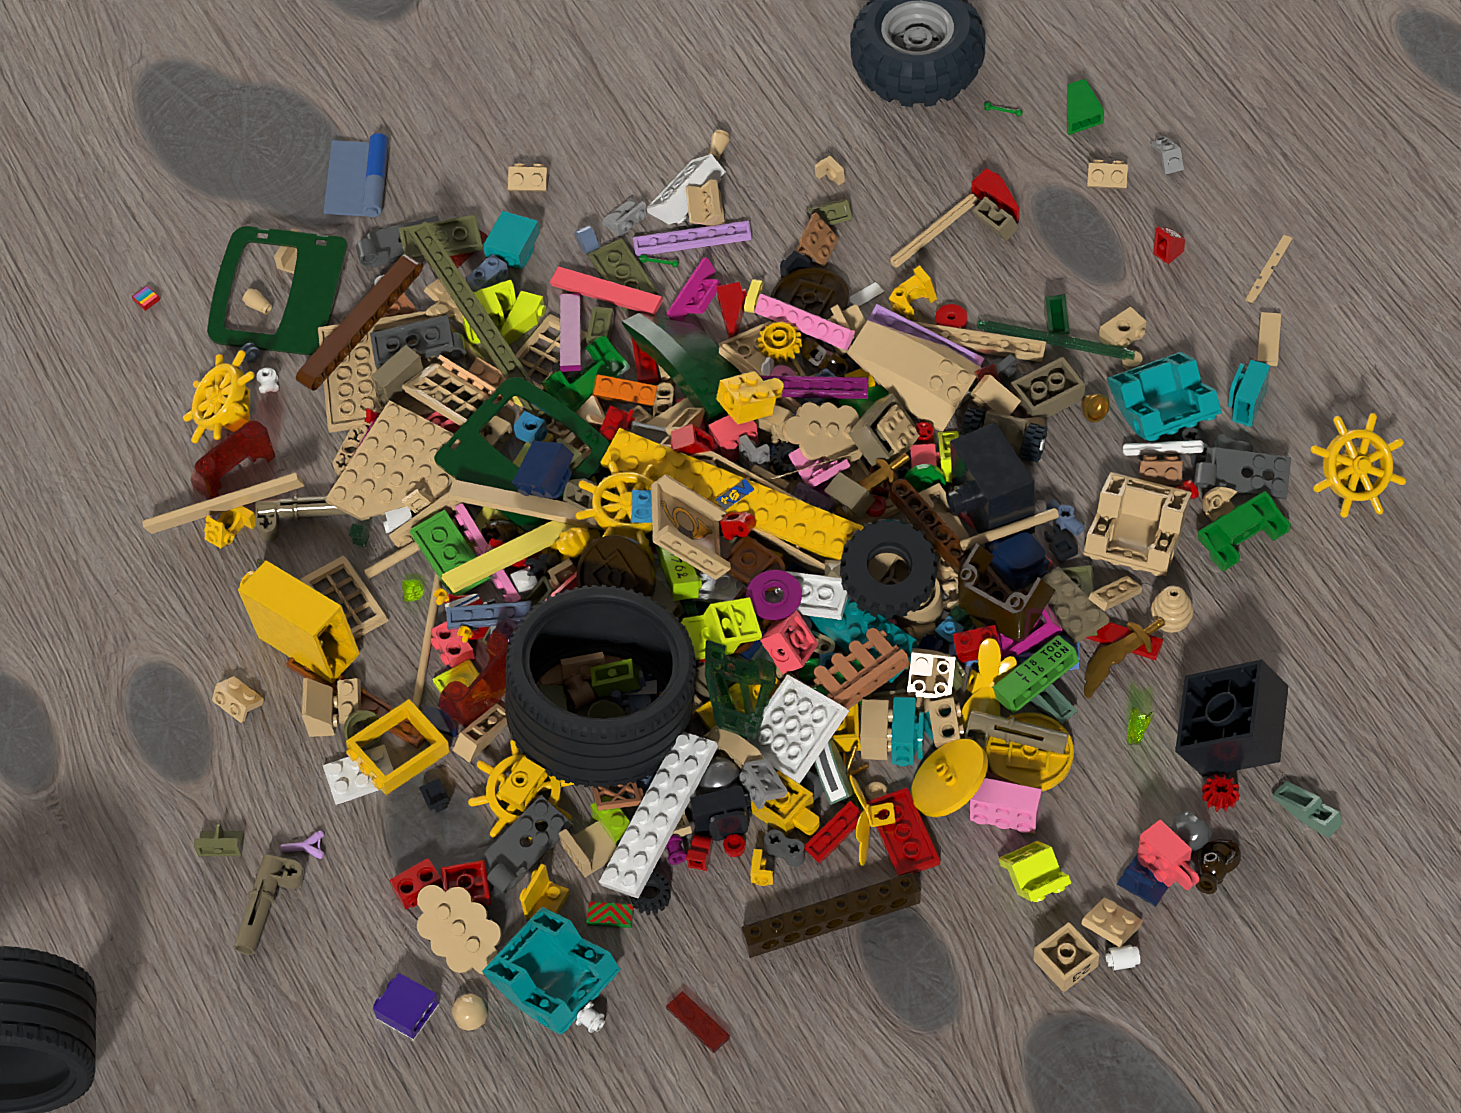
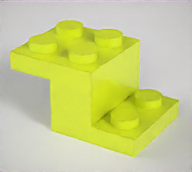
M511 280L473 292L499 332L505 323L504 314L510 313L516 301L514 286ZM462 316L467 341L471 345L481 343L464 316Z
M750 597L710 604L704 615L683 618L681 621L692 640L695 660L733 654L740 643L756 641L762 638Z
M1038 840L998 858L1000 866L1008 870L1017 895L1031 902L1042 901L1046 898L1045 895L1052 892L1059 893L1066 889L1065 886L1071 884L1069 875L1061 872L1052 847Z

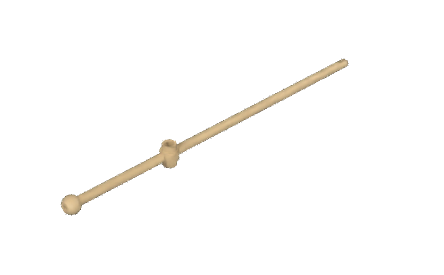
M454 513L449 515L451 520L453 519ZM436 573L412 700L419 710L431 647V629L434 628L438 607L435 602L437 597H434L433 594L442 585Z

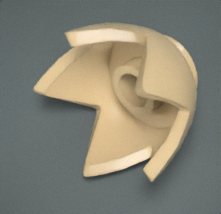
M1226 487L1210 489L1202 500L1205 514L1215 522L1219 516L1231 512L1235 507L1230 499L1237 491Z
M951 572L950 575L956 581L943 583L940 586L950 598L943 602L944 609L957 610L960 609L958 606V574Z

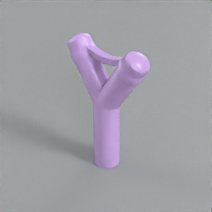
M319 830L304 842L281 844V853L305 851L316 858L322 859L324 852L321 850L320 842L324 837V833ZM317 841H318V849L312 846V845L315 844Z

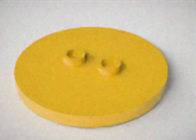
M1019 713L1007 717L1009 719L1016 717L1017 721L1068 733L1058 721L1043 714ZM996 726V728H998V729H1002V730H1006V731H1011V732H1014V733H1018V734H1022V735H1026V736H1030V737H1034V738H1038V739H1042V740L1044 739V737H1041V736H1037V735H1033V734H1029V733H1025V732H1021V731H1017V730H1013V729H1008V728L1001 727V726ZM1069 735L1063 755L1014 742L1007 744L1005 740L989 736L986 746L988 767L998 781L1046 791L1062 782L1070 772L1074 760L1073 742Z
M957 739L935 750L923 762L913 780L911 797L915 807L926 816L941 817L953 813L964 806L977 793L985 779L988 758L984 749L973 740Z

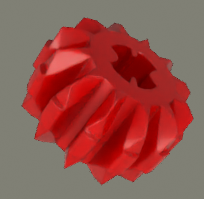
M1215 774L1213 779L1208 778L1206 785L1202 787L1203 802H1207L1208 808L1214 806L1216 812L1220 808L1225 812L1228 810V807L1234 808L1236 801L1240 797L1238 784H1234V778L1227 780L1225 774L1222 778Z

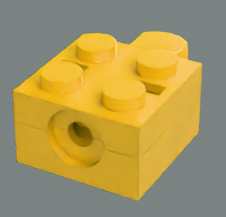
M756 371L720 380L716 400L738 425L773 415L776 398L782 397L784 384L777 378L763 381Z
M778 770L776 773L788 791L786 796L767 800L762 809H758L751 800L752 814L775 830L781 831L785 837L795 827L807 835L815 834L819 830L820 822L819 816L811 811L814 807L813 793Z

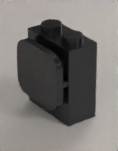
M742 786L690 798L692 817L697 835H710L713 841H720L730 834L741 836L748 831V817L752 816L749 795L743 792Z

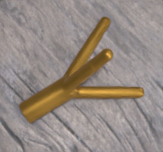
M854 745L847 765L846 752L841 753L842 760L848 770L846 772L848 779L850 775L854 776L869 768V765L866 764L849 773L858 745Z

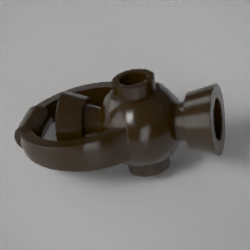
M1218 839L1208 842L1207 845L1198 850L1197 861L1200 866L1201 875L1196 887L1199 891L1205 894L1215 893L1217 885L1223 882L1227 873L1239 865L1241 851L1236 843L1232 842V840ZM1230 849H1233L1235 851V855L1232 859H1230L1232 856V852Z

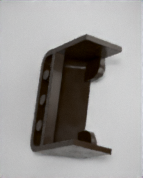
M976 543L958 573V606L964 613L987 626L996 625L998 632L1015 642H1022L1028 637L1056 590L1042 579L1037 578L1027 596L1015 592L1008 597L1005 604L976 588V585L991 563L994 555Z

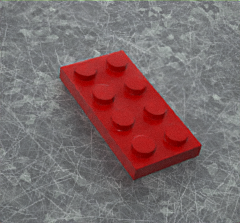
M908 788L867 801V804L870 806L893 803L896 822L877 826L876 829L897 877L911 872L915 874L940 865L939 856L920 814L913 804L914 801ZM883 809L874 817L885 820L889 817L890 812Z

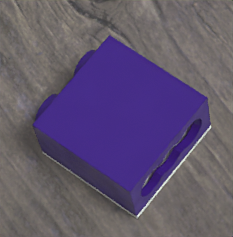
M398 973L395 979L393 978L389 981L382 997L379 996L376 999L373 1011L377 1020L414 1040L439 1006V1001L436 993Z

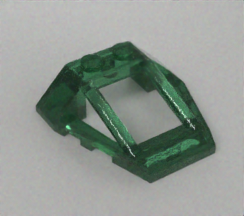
M707 640L705 646V678L715 721L719 729L754 740L758 736L764 718L762 716L763 711L770 701L768 698L770 691L775 686L776 664L762 658H757L749 663L725 655V645ZM718 677L740 684L745 714L723 706ZM749 685H761L755 712L753 711Z

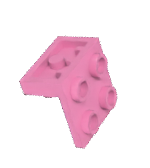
M800 448L789 453L795 468L801 470L798 473L808 490L850 467L847 459L840 463L836 460L832 463L827 462L817 465L826 461L821 457L817 460H809L803 456Z

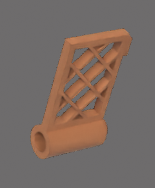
M630 782L625 786L622 784L618 785V788L621 789L618 794L609 790L611 786H608V788H603L602 786L594 788V786H591L598 811L640 805L644 798L642 788H637L636 783L632 784ZM625 792H628L629 794L633 795L634 798L626 799L622 797V795ZM606 795L612 798V800L601 802V797Z

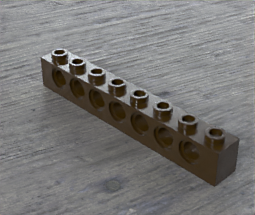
M911 872L742 926V939L749 958L920 904V890Z

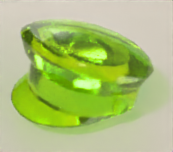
M1131 706L1127 730L1128 745H1141L1144 733L1153 719L1154 710L1146 714L1140 712L1137 707Z

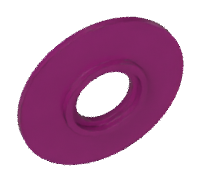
M769 570L760 573L750 582L746 598L750 597L756 615L768 620H779L790 616L798 609L802 600V588L798 580L791 574L781 570ZM771 587H778L783 591L784 597L777 603H771L766 600L765 592Z

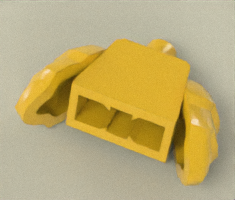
M587 526L582 528L573 527L568 531L560 533V539L553 545L543 549L542 554L559 552L562 562L570 558L573 563L578 556L582 555L592 540L601 536L597 529L589 530Z

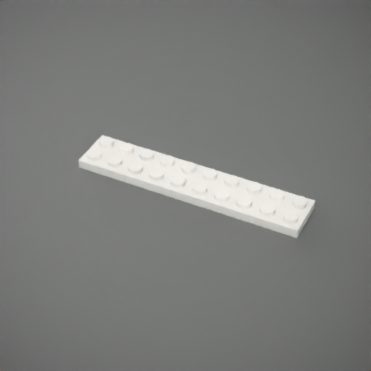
M654 554L656 560L653 564L656 577L669 590L658 555ZM697 569V576L701 577L702 589H699V598L687 600L709 603L731 601L742 587L746 589L748 587L727 572L715 580ZM786 571L798 580L802 588V600L797 609L800 615L842 620L848 597L847 591L843 590L841 578ZM780 588L765 593L766 600L771 603H777L784 597V593Z

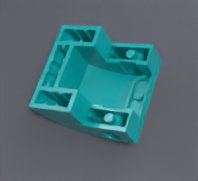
M1183 352L1107 378L1111 393L1124 419L1137 435L1148 441H1155L1163 434L1177 433L1178 429L1182 427H1194L1199 421H1210L1215 419L1216 415L1222 414L1217 391L1202 383L1196 359Z
M541 907L482 972L520 1010L541 1025L562 1035L577 1019L576 1016L579 1011L599 996L600 992L615 978L621 968L609 951L581 938L570 920Z

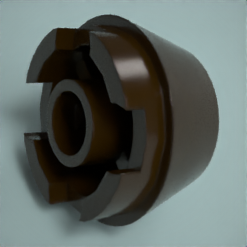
M491 519L485 523L486 527L481 530V534L487 544L491 538L507 543L520 537L516 525L511 520Z

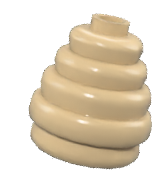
M1168 586L1157 595L1151 606L1153 621L1155 622L1161 618L1165 625L1159 629L1170 633L1185 629L1192 620L1194 613L1190 598L1178 586Z

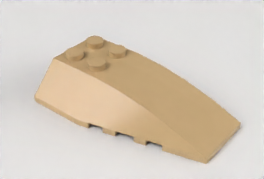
M867 320L847 352L863 370L868 371L874 377V380L889 392V395L893 393L908 413L923 422L931 424L939 432H943L981 369L980 366L947 346Z

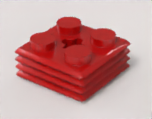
M484 860L441 867L443 890L445 892L453 887H461L470 893L473 902L479 903L482 906L491 905L487 868Z

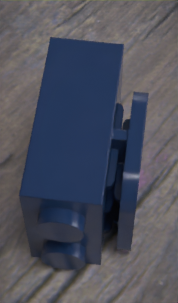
M533 441L512 484L518 488V492L522 495L555 499L563 493L571 477L572 470L568 466L574 454L562 443Z
M1019 531L985 545V549L994 555L989 566L1013 592L1020 588L1024 589L1030 583L1036 581L1037 578H1041L1048 573L1050 561L1045 557L1046 551L1029 533Z

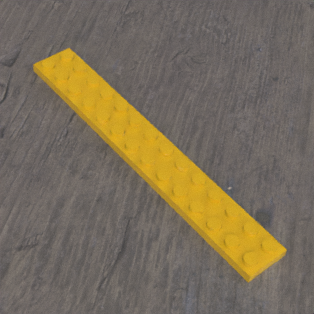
M621 428L618 429L600 462L603 467L609 469L608 463L614 461L620 473L632 472L641 475L648 465H653L655 471L649 478L653 482L667 474L720 508L722 507L716 499L745 479L681 452L677 453L671 448ZM748 479L746 480L754 490L725 510L727 513H750L756 520L755 529L831 560H841L846 542L852 539V534L857 529L861 531L864 527Z

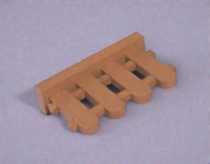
M875 628L869 629L866 632L868 639L866 643L862 645L859 641H852L849 644L851 654L844 657L842 654L836 653L831 658L833 667L829 670L824 666H818L814 669L816 677L814 683L817 686L821 684L829 693L826 696L847 710L910 665L904 650H900L897 645L892 647L885 639L887 634L884 630L879 632ZM872 647L881 655L876 660L867 651ZM855 659L864 668L859 672L850 664ZM838 671L846 680L842 685L833 677Z

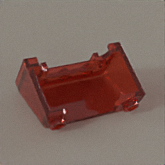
M249 421L195 463L190 476L192 486L207 500L219 497L218 489L220 490L222 485L218 480L247 457L253 463L258 458H263L265 461L270 462L276 456L267 428L258 421Z
M497 629L487 639L486 652L489 654L490 660L472 684L467 687L459 681H453L440 694L438 707L465 728L498 703L506 691V655L509 642Z

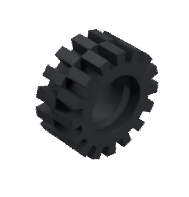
M786 441L782 442V447L780 445L776 446L777 450L774 449L772 455L773 468L777 475L780 474V476L797 471L794 464H786L783 460L789 457V453L799 448V444L790 442L786 444ZM795 472L785 475L786 480H790V477H793V480H797L799 473Z
M654 871L653 875H650L644 889L655 887L659 891L658 895L651 899H646L641 894L639 898L630 896L634 908L639 909V912L642 914L645 910L646 915H650V911L658 914L657 909H660L662 912L664 905L668 906L671 898L667 879H664L662 874L658 876V872Z

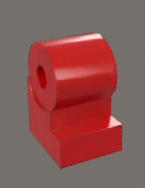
M728 512L720 520L725 540H733L736 535L746 537L756 526L755 517L746 512Z
M694 835L690 850L688 849L686 856L688 868L707 871L713 847V838Z

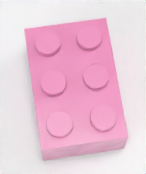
M985 778L977 793L970 799V821L981 825L990 824L1001 829L1010 828L1021 833L1035 834L1041 812L1042 789Z

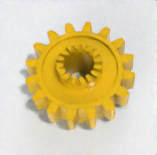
M783 321L773 322L771 325L765 326L764 331H760V337L757 338L758 348L762 355L776 359L777 363H780L781 359L788 362V357L794 359V353H800L799 347H802L801 333L797 331V327H792L791 323L787 324L783 323Z

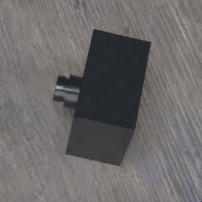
M996 422L950 441L952 491L946 494V499L954 515L962 512L967 514L979 534L1035 515L1034 480ZM1035 526L1022 530V532L1034 534Z
M1262 659L1186 675L1175 752L1202 777L1279 763L1281 760L1289 686Z

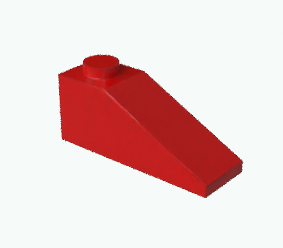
M986 168L971 182V193L981 201L984 197H987L997 205L999 210L1003 209L1018 223L1020 208L1002 177Z
M740 282L716 287L717 298L729 339L737 336L744 314V301L746 300L747 293L745 289L741 288Z

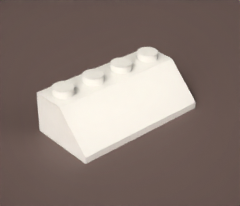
M712 154L691 160L646 208L647 213L667 224L681 223L686 219V214L688 213L686 187H702L710 179L717 180V183L722 180L721 176L726 171Z

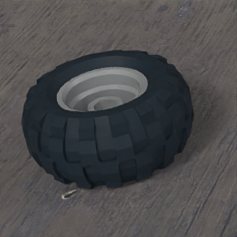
M869 0L860 10L853 23V30L850 33L853 67L858 72V76L871 91H876L881 99L888 102L898 100L901 106L913 107V103H924V107L934 106L940 99L949 101L955 98L961 89L965 90L975 79L985 57V29L982 26L979 14L968 0Z

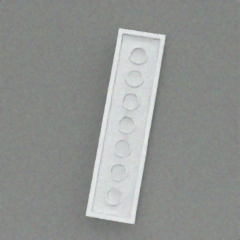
M684 731L677 737L676 744L665 756L600 878L599 883L602 886L639 898L718 748V744L715 741Z

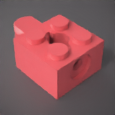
M728 415L708 425L709 434L713 436L715 453L731 462H735L739 458V437L746 434L750 441L753 440L756 443L757 447L759 445L757 425L754 420L737 425L732 417Z
M797 610L786 618L774 620L760 639L782 674L802 668L819 644L810 631L812 627L810 618L807 615H800Z
M1161 819L1140 834L1137 854L1138 861L1142 866L1148 867L1159 882H1163L1166 886L1170 887L1177 881L1185 890L1191 889L1193 885L1199 882L1198 874L1189 866L1192 849Z

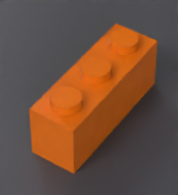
M597 374L594 379L592 395L600 399L652 408L654 406L657 386Z

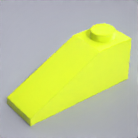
M520 291L500 331L508 345L538 324L540 318L544 316L546 305H544L543 296Z
M958 431L938 432L940 467L945 481L948 483H952L950 441L959 437Z

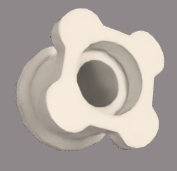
M263 368L258 371L256 377L257 381L261 384L259 391L263 394L269 391L277 392L279 390L277 385L279 378L275 370Z
M589 1002L586 1007L579 1011L575 1023L577 1026L581 1024L586 1026L589 1033L598 1032L605 1024L603 1020L604 1014L596 1012L592 1008L594 1005L592 1002Z

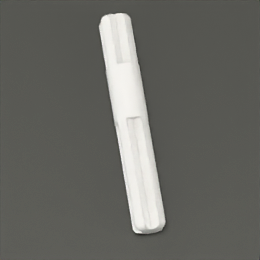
M1201 440L1125 443L1123 445V453L1126 456L1202 453L1204 450V443Z

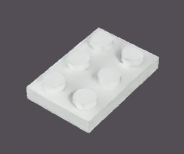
M385 745L364 751L385 776L394 771ZM350 757L322 765L336 805L378 791L372 784L371 778L368 775H363L359 769V764L356 761L352 762Z

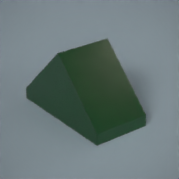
M1065 294L1045 296L1044 316L1049 337L1070 334Z

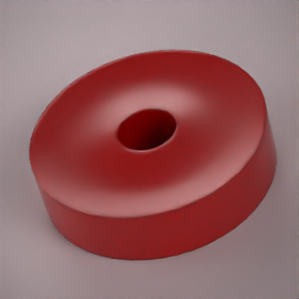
M956 304L944 305L936 312L935 323L940 326L965 329L967 326V312Z

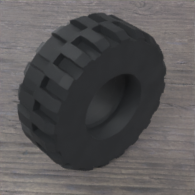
M880 519L876 524L871 522L865 524L861 531L857 529L852 534V539L846 542L841 556V584L843 590L847 591L848 599L851 602L855 601L857 608L864 612L866 609L874 617L885 615V619H892L893 615L904 617L907 616L909 611L915 612L918 610L920 605L925 603L930 597L938 572L937 554L933 552L934 546L931 541L925 539L926 535L921 530L917 532L914 529V525L908 522L906 525L902 524L898 519H893L892 522ZM882 553L896 554L908 564L909 574L905 580L898 584L887 585L880 583L869 573L868 565L870 560Z

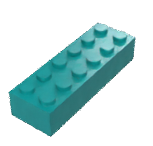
M848 598L842 620L808 616L813 629L822 635L830 637L836 645L851 654L849 644L852 641H859L862 645L868 641L866 632L871 628H875L879 632L884 630L887 634L885 639L892 647L897 645L900 650L903 649L908 656L909 662H911L912 648H918L917 641L912 636L881 615L874 617L866 609L864 612L857 608V603L855 601L851 602ZM874 647L867 650L875 660L881 656ZM904 670L899 672L897 675H895L888 681L890 683L893 682Z

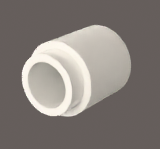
M1137 946L1109 948V953L1105 954L1107 966L1112 967L1113 971L1133 968L1135 965L1140 964V954Z

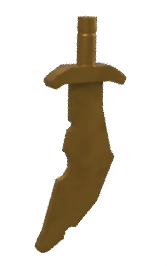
M903 453L891 464H888L883 459H876V464L881 468L856 483L867 489L870 493L888 479L891 485H893L897 480V475L894 471L910 458L906 453ZM839 505L835 509L834 514L848 519L850 516L841 510L842 507Z
M1159 618L1145 629H1142L1139 624L1129 622L1127 627L1133 633L1124 639L1099 648L1087 666L1084 679L1087 684L1084 686V696L1088 699L1091 698L1094 691L1110 674V667L1117 663L1120 664L1126 657V654H1130L1143 644L1148 652H1152V642L1149 636L1165 625L1164 621Z

